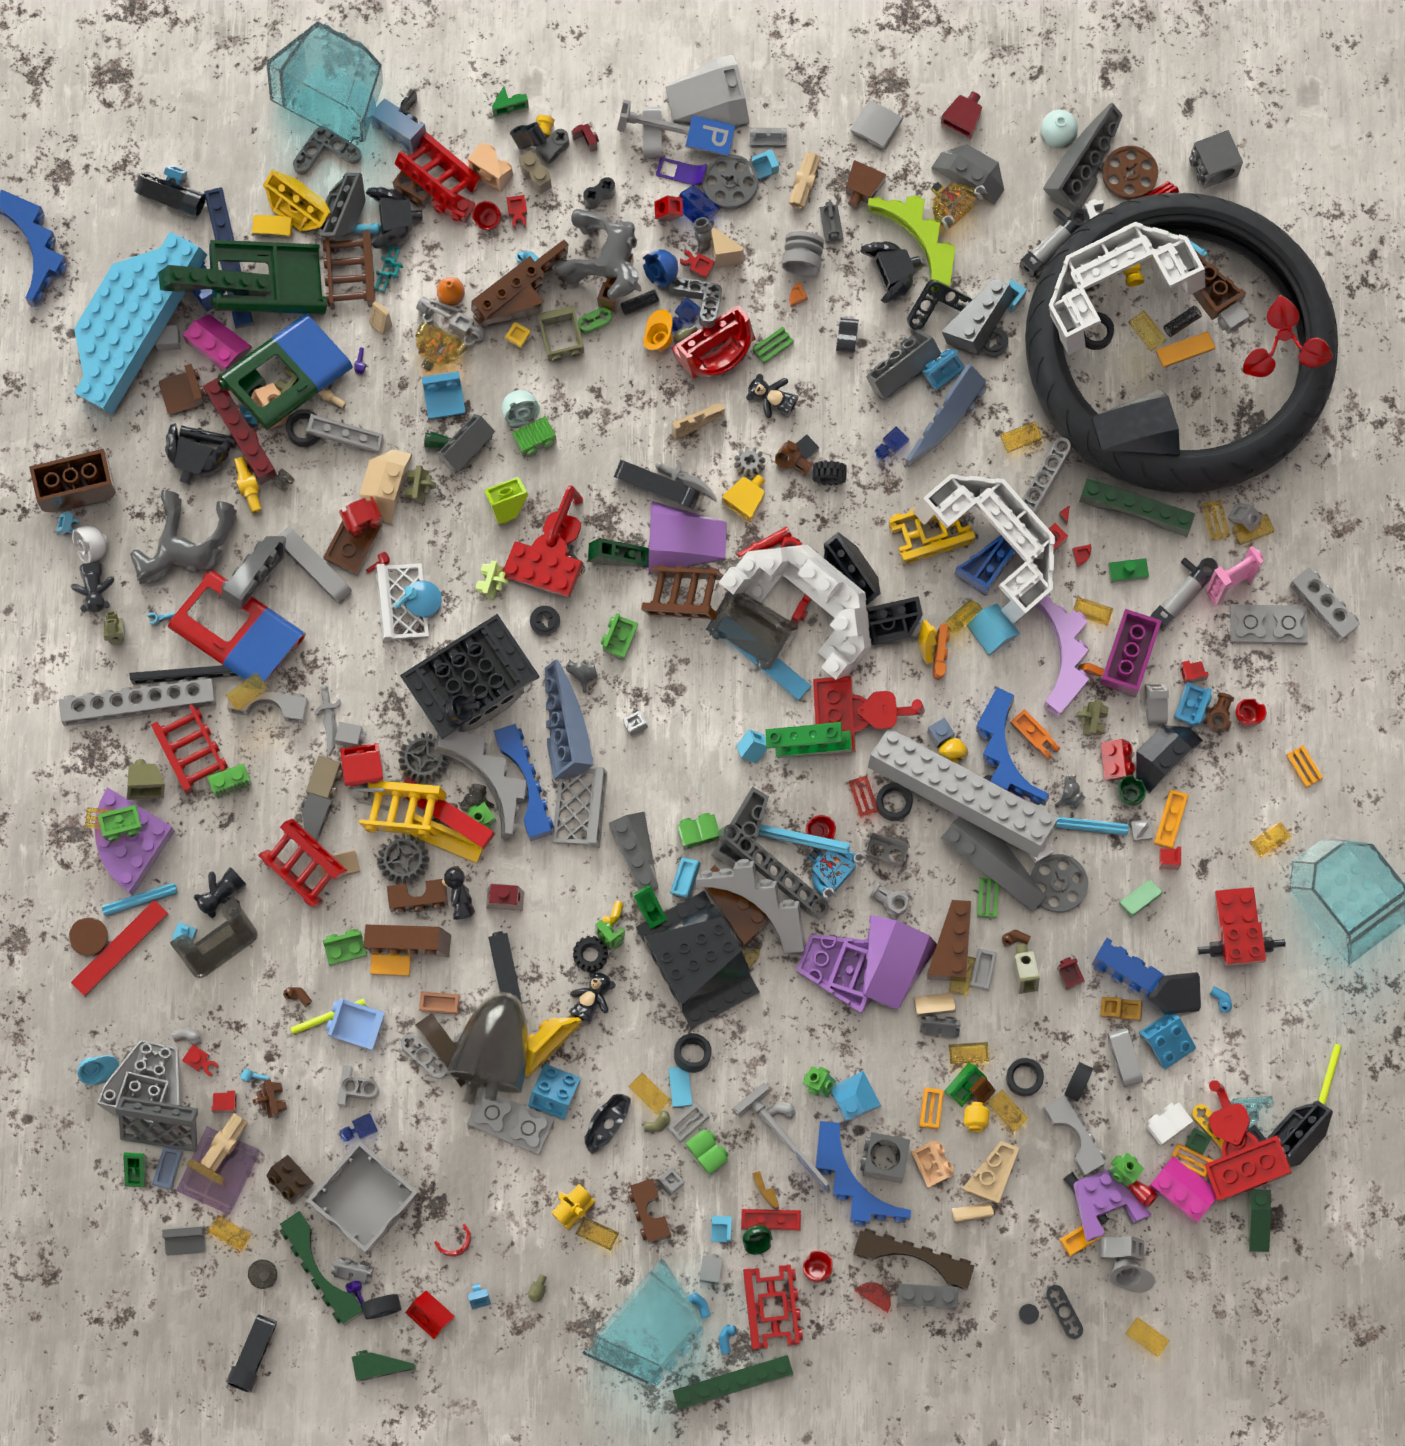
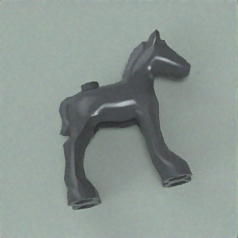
M575 209L571 215V221L575 227H578L584 235L604 229L608 235L607 240L597 259L557 260L555 266L556 275L558 277L564 276L568 285H576L588 275H597L605 278L616 277V281L607 293V296L613 301L632 293L634 290L641 292V286L637 283L639 279L638 272L628 262L632 249L637 245L634 224L629 221H622L621 219L613 223L608 216L599 215L592 211Z
M162 490L161 500L167 510V518L158 542L156 555L153 558H149L140 550H133L130 553L139 584L157 580L173 564L187 567L186 571L191 573H197L198 570L208 571L216 566L218 556L222 552L218 547L224 545L227 534L233 526V519L237 513L234 505L222 501L217 502L216 511L219 517L217 528L209 538L196 544L183 537H177L182 499L175 492Z

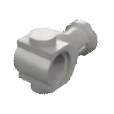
M878 882L870 894L871 898L875 897L884 903L883 906L888 909L887 914L894 919H897L906 912L909 899L911 898L908 893L902 890L901 892L894 890L890 892L882 887L880 882ZM896 901L903 902L904 907L902 909H897L894 907L893 903Z

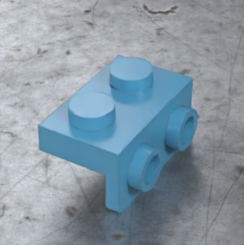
M946 349L940 354L941 357L936 361L932 360L926 364V369L922 372L934 390L940 388L965 368L957 356L959 353L957 350Z
M1187 682L1173 718L1193 727L1202 723L1206 717L1205 708L1212 700V689H1203Z

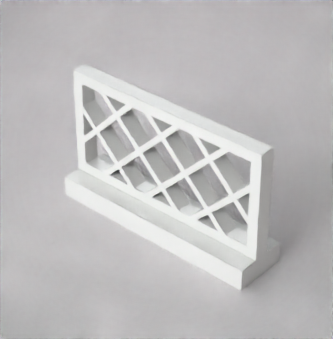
M422 563L387 566L385 564H377L375 573L382 642L429 638L427 618L423 617L422 621L420 616L417 617L403 605L400 608L405 612L399 618L392 613L394 605L405 595L404 589L397 583L402 577L406 578L411 584L418 580L423 581ZM410 569H418V577L415 580L406 575ZM396 570L401 576L396 581H393L389 577L388 571ZM394 587L403 593L397 600L390 594ZM406 613L415 619L410 626L401 621ZM416 622H419L424 626V633H416L411 628ZM398 623L407 629L403 634H394V627Z

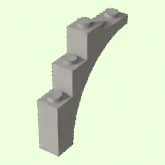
M455 731L441 739L437 733L434 752L450 756L462 762L485 782L499 810L501 838L509 839L516 831L517 823L514 822V816L518 813L519 804L528 795L526 780L504 777L507 775L508 765H505L506 758L484 755L487 751L485 736Z
M742 859L735 862L733 870L724 868L718 872L704 870L698 873L696 878L697 887H713L728 890L743 896L758 906L774 924L781 938L784 953L804 951L805 938L800 902L788 899L780 903L777 881L765 879L758 882L755 861Z

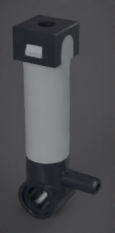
M1059 208L1053 211V214L1063 223L1032 252L1029 251L1020 260L1019 266L1032 279L1042 270V267L1053 257L1067 238L1088 221L1089 216L1086 210L1082 208L1074 209L1069 217ZM1081 218L1083 222L1079 223L1076 222L1074 219Z
M1187 558L1182 559L1181 564L1191 574L1150 616L1162 620L1159 628L1163 632L1210 581L1214 570L1218 568V564L1213 558H1204L1197 567ZM1209 566L1212 572H1205L1203 567Z

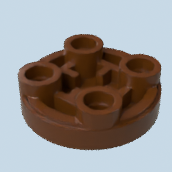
M84 917L72 925L69 931V942L79 955L94 956L107 947L108 930L100 920L93 917Z

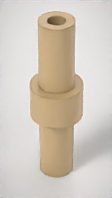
M323 389L318 393L328 403L332 402L342 409L346 406V402L336 397L335 393L330 390L326 391Z

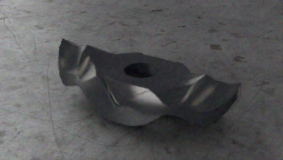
M624 1094L612 1095L605 1104L597 1109L591 1118L588 1131L584 1137L586 1148L590 1153H597L618 1132L631 1104L629 1096ZM613 1119L614 1125L610 1129L604 1128L605 1121Z

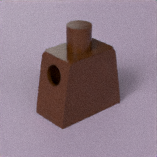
M854 160L846 185V194L851 196L848 204L858 208L861 201L868 203L869 198H874L885 183L886 174Z

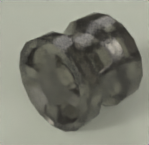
M281 468L278 471V475L273 477L271 481L280 490L286 492L289 484H293L295 479Z

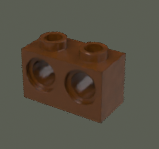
M402 170L392 182L393 188L409 198L410 202L416 206L420 205L425 208L433 197L427 192L423 195H418L417 192L424 189ZM404 181L410 182L407 186L402 185Z

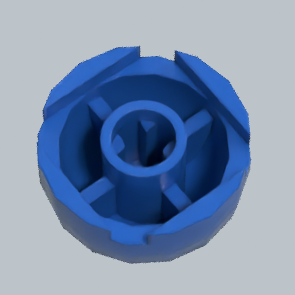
M658 249L649 252L643 257V260L645 259V264H643L644 272L652 283L656 282L659 284L657 287L664 288L676 279L678 275V261L670 252Z

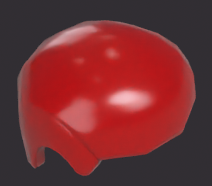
M482 201L473 208L472 219L480 229L491 231L496 229L501 223L502 214L494 203Z
M1255 698L1240 701L1236 706L1235 714L1242 725L1254 727L1265 720L1267 711L1264 704H1259Z
M817 815L807 822L805 831L809 835L833 839L836 833V825L829 816Z
M822 1250L810 1252V1255L803 1263V1272L806 1278L812 1282L819 1283L826 1281L831 1276L833 1261L828 1253Z

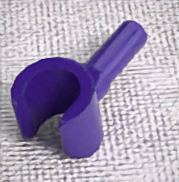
M362 347L359 348L358 358L354 363L355 372L363 374L366 369V364L362 363L364 352Z
M352 1281L347 1283L346 1290L349 1293H355L362 1307L364 1300L360 1292L362 1289L361 1282Z

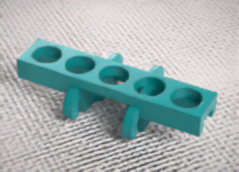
M392 246L388 250L386 259L384 256H381V260L385 263L381 273L376 270L379 278L375 291L385 293L390 277H393V279L399 278L397 274L399 269L403 268L400 262H396L400 248ZM391 251H396L395 256L390 255ZM390 267L391 271L386 273L384 269ZM385 277L386 281H382L381 278ZM379 284H384L383 289L378 288Z

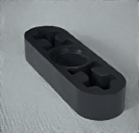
M1050 1286L1046 1291V1298L1064 1333L1069 1339H1078L1083 1334V1326L1061 1286ZM1052 1289L1060 1291L1058 1298L1060 1302L1064 1299L1066 1303H1061L1055 1307L1054 1304L1058 1302L1055 1297H1050ZM1063 1306L1068 1307L1070 1310V1315L1067 1318L1059 1315V1309ZM1072 1317H1074L1075 1321H1072L1071 1323L1074 1327L1078 1326V1335H1075L1074 1333L1070 1334L1069 1330L1071 1329V1326L1069 1325V1323L1065 1325L1064 1322L1069 1321Z

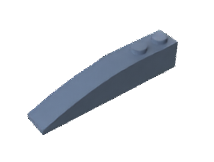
M967 364L946 395L943 409L939 407L936 411L933 424L929 423L923 433V439L919 438L908 455L906 466L909 467L938 446L958 426L966 414L974 410L976 399L978 397L982 398L986 392V380L971 364Z
M554 660L545 667V692L549 693L546 702V710H549V720L546 721V728L550 729L547 747L553 779H560L584 773L594 764L590 740L578 700L559 660Z

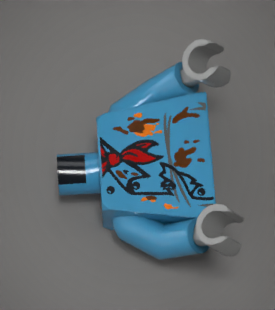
M814 849L808 858L815 863L811 876L815 890L824 896L825 900L829 903L828 897L832 895L837 897L835 892L856 869L855 863L863 867V864L860 862L861 859L867 860L868 858L862 852L854 853L849 851L848 854L827 851L822 855Z

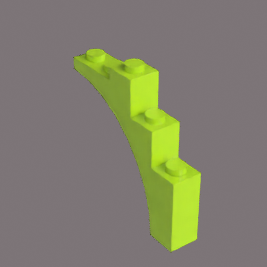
M916 195L907 196L906 203H902L900 200L887 201L880 197L869 198L867 212L887 217L904 227L917 240L924 251L929 264L931 280L936 279L950 286L956 246L949 242L937 243L940 222L934 219L922 220L925 199ZM937 286L931 287L932 291H937L939 289Z

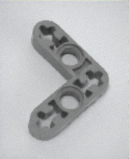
M466 1031L459 1033L453 1040L454 1044L457 1043L459 1046L462 1043V1037H470V1043L468 1045L463 1044L461 1047L464 1050L461 1053L463 1057L474 1045L472 1034ZM408 1034L402 1038V1049L432 1077L442 1079L449 1073L448 1068L440 1057L434 1054L416 1036ZM413 1039V1044L417 1048H419V1045L422 1046L415 1055L412 1054L415 1052L412 1047L406 1048V1040L411 1041ZM425 1051L430 1054L428 1061L422 1062L419 1060L421 1052ZM435 1058L436 1061H434V1064L438 1067L442 1065L443 1073L440 1074L438 1072L437 1074H435V1069L432 1065H430L429 1068H427L426 1066L431 1064L433 1059Z

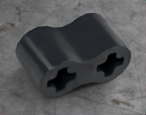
M537 122L517 126L510 132L519 150L531 146L537 147L547 139Z
M605 177L600 180L597 186L587 188L583 193L584 205L588 209H596L602 201L612 199L616 193L614 180Z
M840 317L836 351L855 353L859 319Z

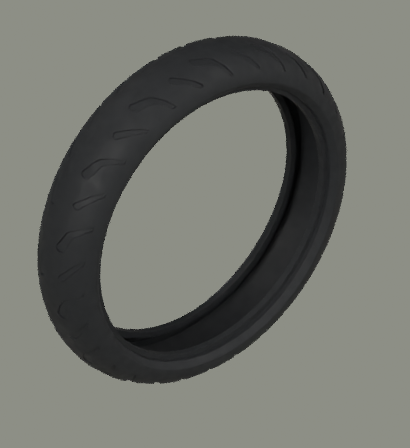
M1195 193L1153 194L1120 203L1091 218L1067 238L1046 265L1034 289L1026 320L1025 343L1029 374L1038 401L1061 437L1067 438L1070 441L1072 448L1080 456L1098 469L1132 485L1156 491L1172 493L1213 491L1242 483L1270 469L1295 449L1310 432L1327 403L1335 379L1338 357V330L1335 312L1325 283L1309 256L1284 230L1266 217L1232 201ZM1134 222L1150 228L1163 229L1178 236L1198 238L1225 246L1257 265L1277 286L1281 294L1294 304L1299 313V321L1296 324L1300 345L1304 347V343L1307 340L1320 338L1328 344L1333 358L1325 365L1319 367H1307L1299 361L1295 387L1288 400L1268 422L1239 440L1214 448L1180 450L1179 457L1173 456V454H1164L1162 456L1155 455V453L1136 454V452L1128 451L1127 453L1101 452L1091 419L1093 416L1098 415V413L1085 400L1073 380L1065 358L1059 331L1050 316L1049 303L1053 297L1066 256Z

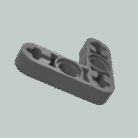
M319 127L313 132L294 159L293 167L297 174L304 175L308 173L324 149L350 164H356L361 160V151L356 145L328 128ZM325 133L327 139L323 137L320 139L319 134L323 135ZM337 141L343 144L340 149H334L332 145ZM315 147L317 152L310 155L307 153V149ZM348 152H350V153L356 152V157H355V156H352V157L350 158V155H349ZM304 162L305 167L299 168L298 163L302 164Z
M676 277L675 280L669 283L668 291L670 294L703 300L699 323L705 328L715 326L722 296V287L719 284ZM696 287L700 290L692 291L691 288ZM711 303L714 304L715 307H707L706 304Z

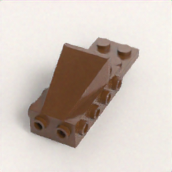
M562 240L536 261L529 256L471 301V311L474 314L473 318L479 325L482 323L486 327L489 324L541 313L544 301L537 294V291L542 288L544 276L552 271V267L557 263V260L567 259L569 244Z

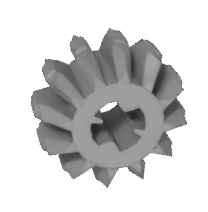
M745 447V452L739 450V455L734 457L736 461L734 468H738L737 474L743 473V477H747L749 474L751 479L754 478V473L761 475L760 470L765 469L763 463L766 462V459L761 457L762 451L756 453L755 447L752 448V451H749V447ZM749 460L753 461V463H750V465H747V463L749 462Z

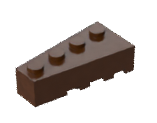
M1195 250L1205 268V288L1193 293V296L1211 320H1214L1225 309L1238 301L1241 303L1246 292L1234 285L1230 278L1222 275L1218 268L1210 265Z
M715 865L710 869L712 872L720 871ZM704 887L744 949L771 922L758 906L743 896L724 889Z
M951 901L927 973V979L966 982L971 901Z
M365 925L363 947L370 954L387 952L390 955L407 954L411 956L449 957L451 934L441 927Z

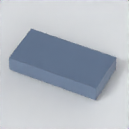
M163 1147L152 1185L172 1190L183 1155L182 1151Z

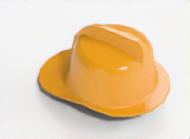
M657 310L648 318L643 338V344L648 350H658L660 353H664L665 349L673 342V334L671 332L672 316L667 310Z

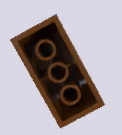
M104 449L29 466L36 500L44 512H61L108 500L116 494L108 456Z

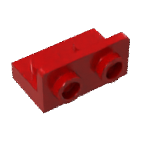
M459 194L455 195L456 198L450 209H447L438 200L433 198L431 202L434 211L441 215L446 214L458 223L460 221L466 223L473 208L476 206L475 202Z

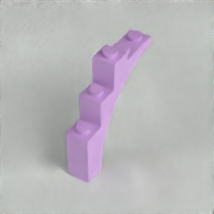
M1046 595L1035 606L1043 612L1056 634L1060 649V671L1056 685L1045 701L1044 707L1059 718L1089 681L1088 675L1083 670L1076 669L1088 653L1087 646L1082 641L1075 640L1086 627L1088 621L1085 615L1079 611L1072 610L1069 615L1066 614L1067 611L1062 606H1056L1051 602L1052 599Z

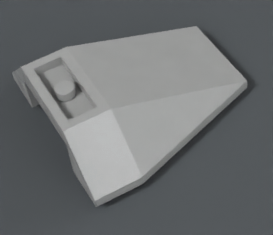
M733 55L716 58L665 87L673 122L691 123L692 115L735 126L749 124L746 98L738 65Z
M139 1040L104 1084L97 1104L117 1118L119 1116L116 1115V1107L121 1096L179 1105L178 1048ZM125 1116L129 1121L134 1120L133 1117ZM145 1120L149 1125L153 1123L151 1120Z

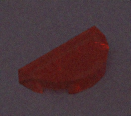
M867 1282L861 1284L855 1290L856 1293L888 1313L891 1306V1298L888 1290L883 1285L876 1282Z

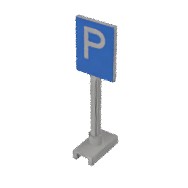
M624 99L617 127L618 131L624 132L627 123L652 126L687 135L685 147L729 157L735 125L692 115L689 127L630 112L631 101Z
M765 1083L761 1084L734 1107L739 1117L743 1116L751 1108L756 1114H759L788 1149L796 1154L797 1159L827 1193L830 1192V1186L826 1179L765 1109V1105L761 1100L770 1093L769 1087Z

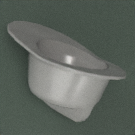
M1125 1258L1114 1261L1110 1281L1112 1284L1129 1291L1142 1293L1154 1286L1155 1277L1148 1270L1141 1268L1134 1259Z

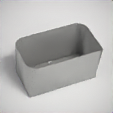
M871 832L866 857L902 867L908 851V844L901 840L877 833L872 834ZM877 843L881 844L884 848V853L879 857L873 856L870 851L871 846ZM899 849L902 852L903 857L899 862L890 860L889 853L891 850Z

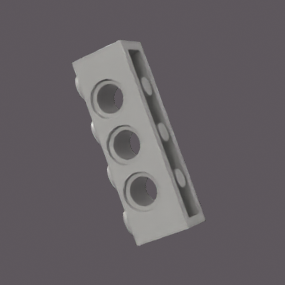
M1309 567L1291 582L1290 587L1339 643L1360 625L1357 616L1345 608L1346 604L1343 600L1337 599L1333 594L1332 588L1321 581V576L1317 571ZM1310 586L1316 587L1317 590H1318V592H1317V593L1311 592V591L1309 590V587H1310ZM1321 601H1328L1330 607L1323 606ZM1334 615L1342 616L1343 621H1337Z

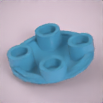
M425 580L412 583L410 586L412 588L415 587L417 597L405 601V607L416 616L431 617L441 606V592L437 586Z

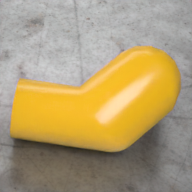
M615 901L610 917L603 916V922H608L613 927L621 916L624 904L620 901Z

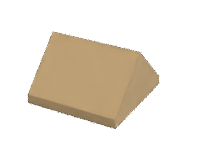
M713 227L711 230V244L715 268L742 264L744 261V248Z

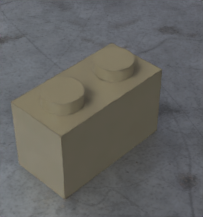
M318 755L306 789L307 795L312 793L329 800L331 797L334 798L337 792L335 785L337 780H341L343 775L341 763Z

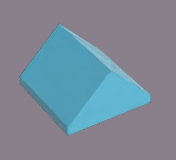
M998 603L984 608L966 625L988 655H991L1020 634L1016 627L1000 611L1001 607Z

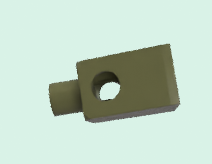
M138 759L134 764L129 765L127 800L164 798L165 782L156 764H146L145 760Z
M1026 944L1017 945L1015 947L1017 954L1014 955L1013 965L1018 992L1022 994L1038 991L1040 976L1035 954L1033 951L1028 952Z

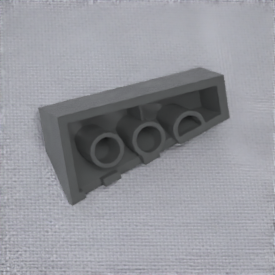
M912 329L910 331L912 335L908 339L904 337L900 341L901 346L897 350H891L888 354V359L881 361L866 376L875 394L883 399L891 396L895 390L905 385L908 380L920 374L926 367V364L932 360L936 361L940 357L941 352L933 337L919 329Z
M266 536L262 542L259 541L253 553L245 557L243 565L234 570L232 578L223 583L221 587L222 599L241 610L284 558L286 537Z
M645 811L625 815L609 822V828L637 890L639 891L648 885L651 886L653 891L657 890L658 883Z

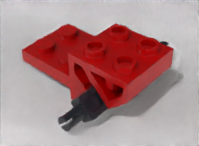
M1254 887L1216 890L1214 892L1219 924V941L1210 942L1209 946L1197 947L1198 955L1223 956L1225 966L1265 963V952H1273L1276 947H1286L1285 939L1273 940L1272 936L1263 937L1261 922H1258Z

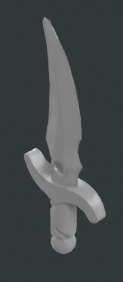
M676 460L678 465L676 469L660 462L656 463V469L672 476V480L676 481L677 479L684 485L702 491L714 501H717L716 496L707 484L699 478L681 471V462L679 460Z
M322 685L321 695L323 704L316 709L315 715H318L320 711H324L323 723L327 735V755H330L335 746L337 733L336 714L333 709L340 705L341 700L338 699L334 704L330 703L328 686Z

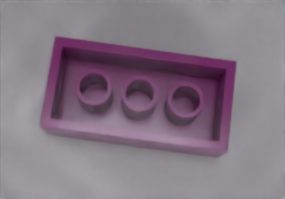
M1128 609L1124 610L1100 685L1137 696L1162 620Z

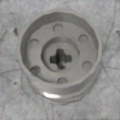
M805 231L788 233L785 239L784 248L786 251L783 253L782 268L795 275L813 276L818 274L821 268L822 260L820 256L823 254L824 239L817 234Z

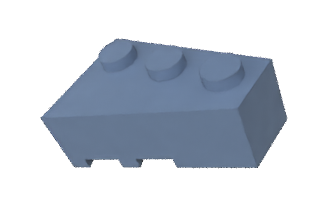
M385 98L370 113L371 124L378 130L381 128L390 140H396L404 151L413 153L418 149L421 137L426 133V127L423 122L416 123L412 120V115L408 114L406 116L401 112V108Z

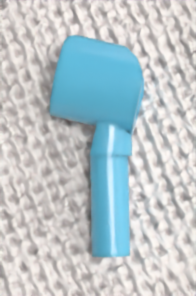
M406 586L404 588L405 595L394 605L395 608L398 609L405 601L417 597L415 587Z
M172 612L164 615L149 613L147 617H156L153 622L149 623L157 626L161 620L172 618L175 613Z
M248 1069L243 1070L240 1076L246 1082H250L252 1077L260 1080L269 1079V1076L260 1075Z

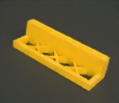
M414 814L412 824L422 825L424 817ZM432 820L430 826L437 832V837L429 836V838H423L412 834L413 838L418 837L424 843L476 864L484 850L455 830Z

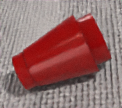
M1137 1179L1128 1186L1141 1204L1147 1207L1151 1206L1158 1197V1194L1155 1193L1156 1190Z

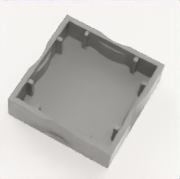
M358 1141L340 1161L336 1170L324 1179L306 1201L368 1255L420 1194L402 1177L386 1166L363 1143Z

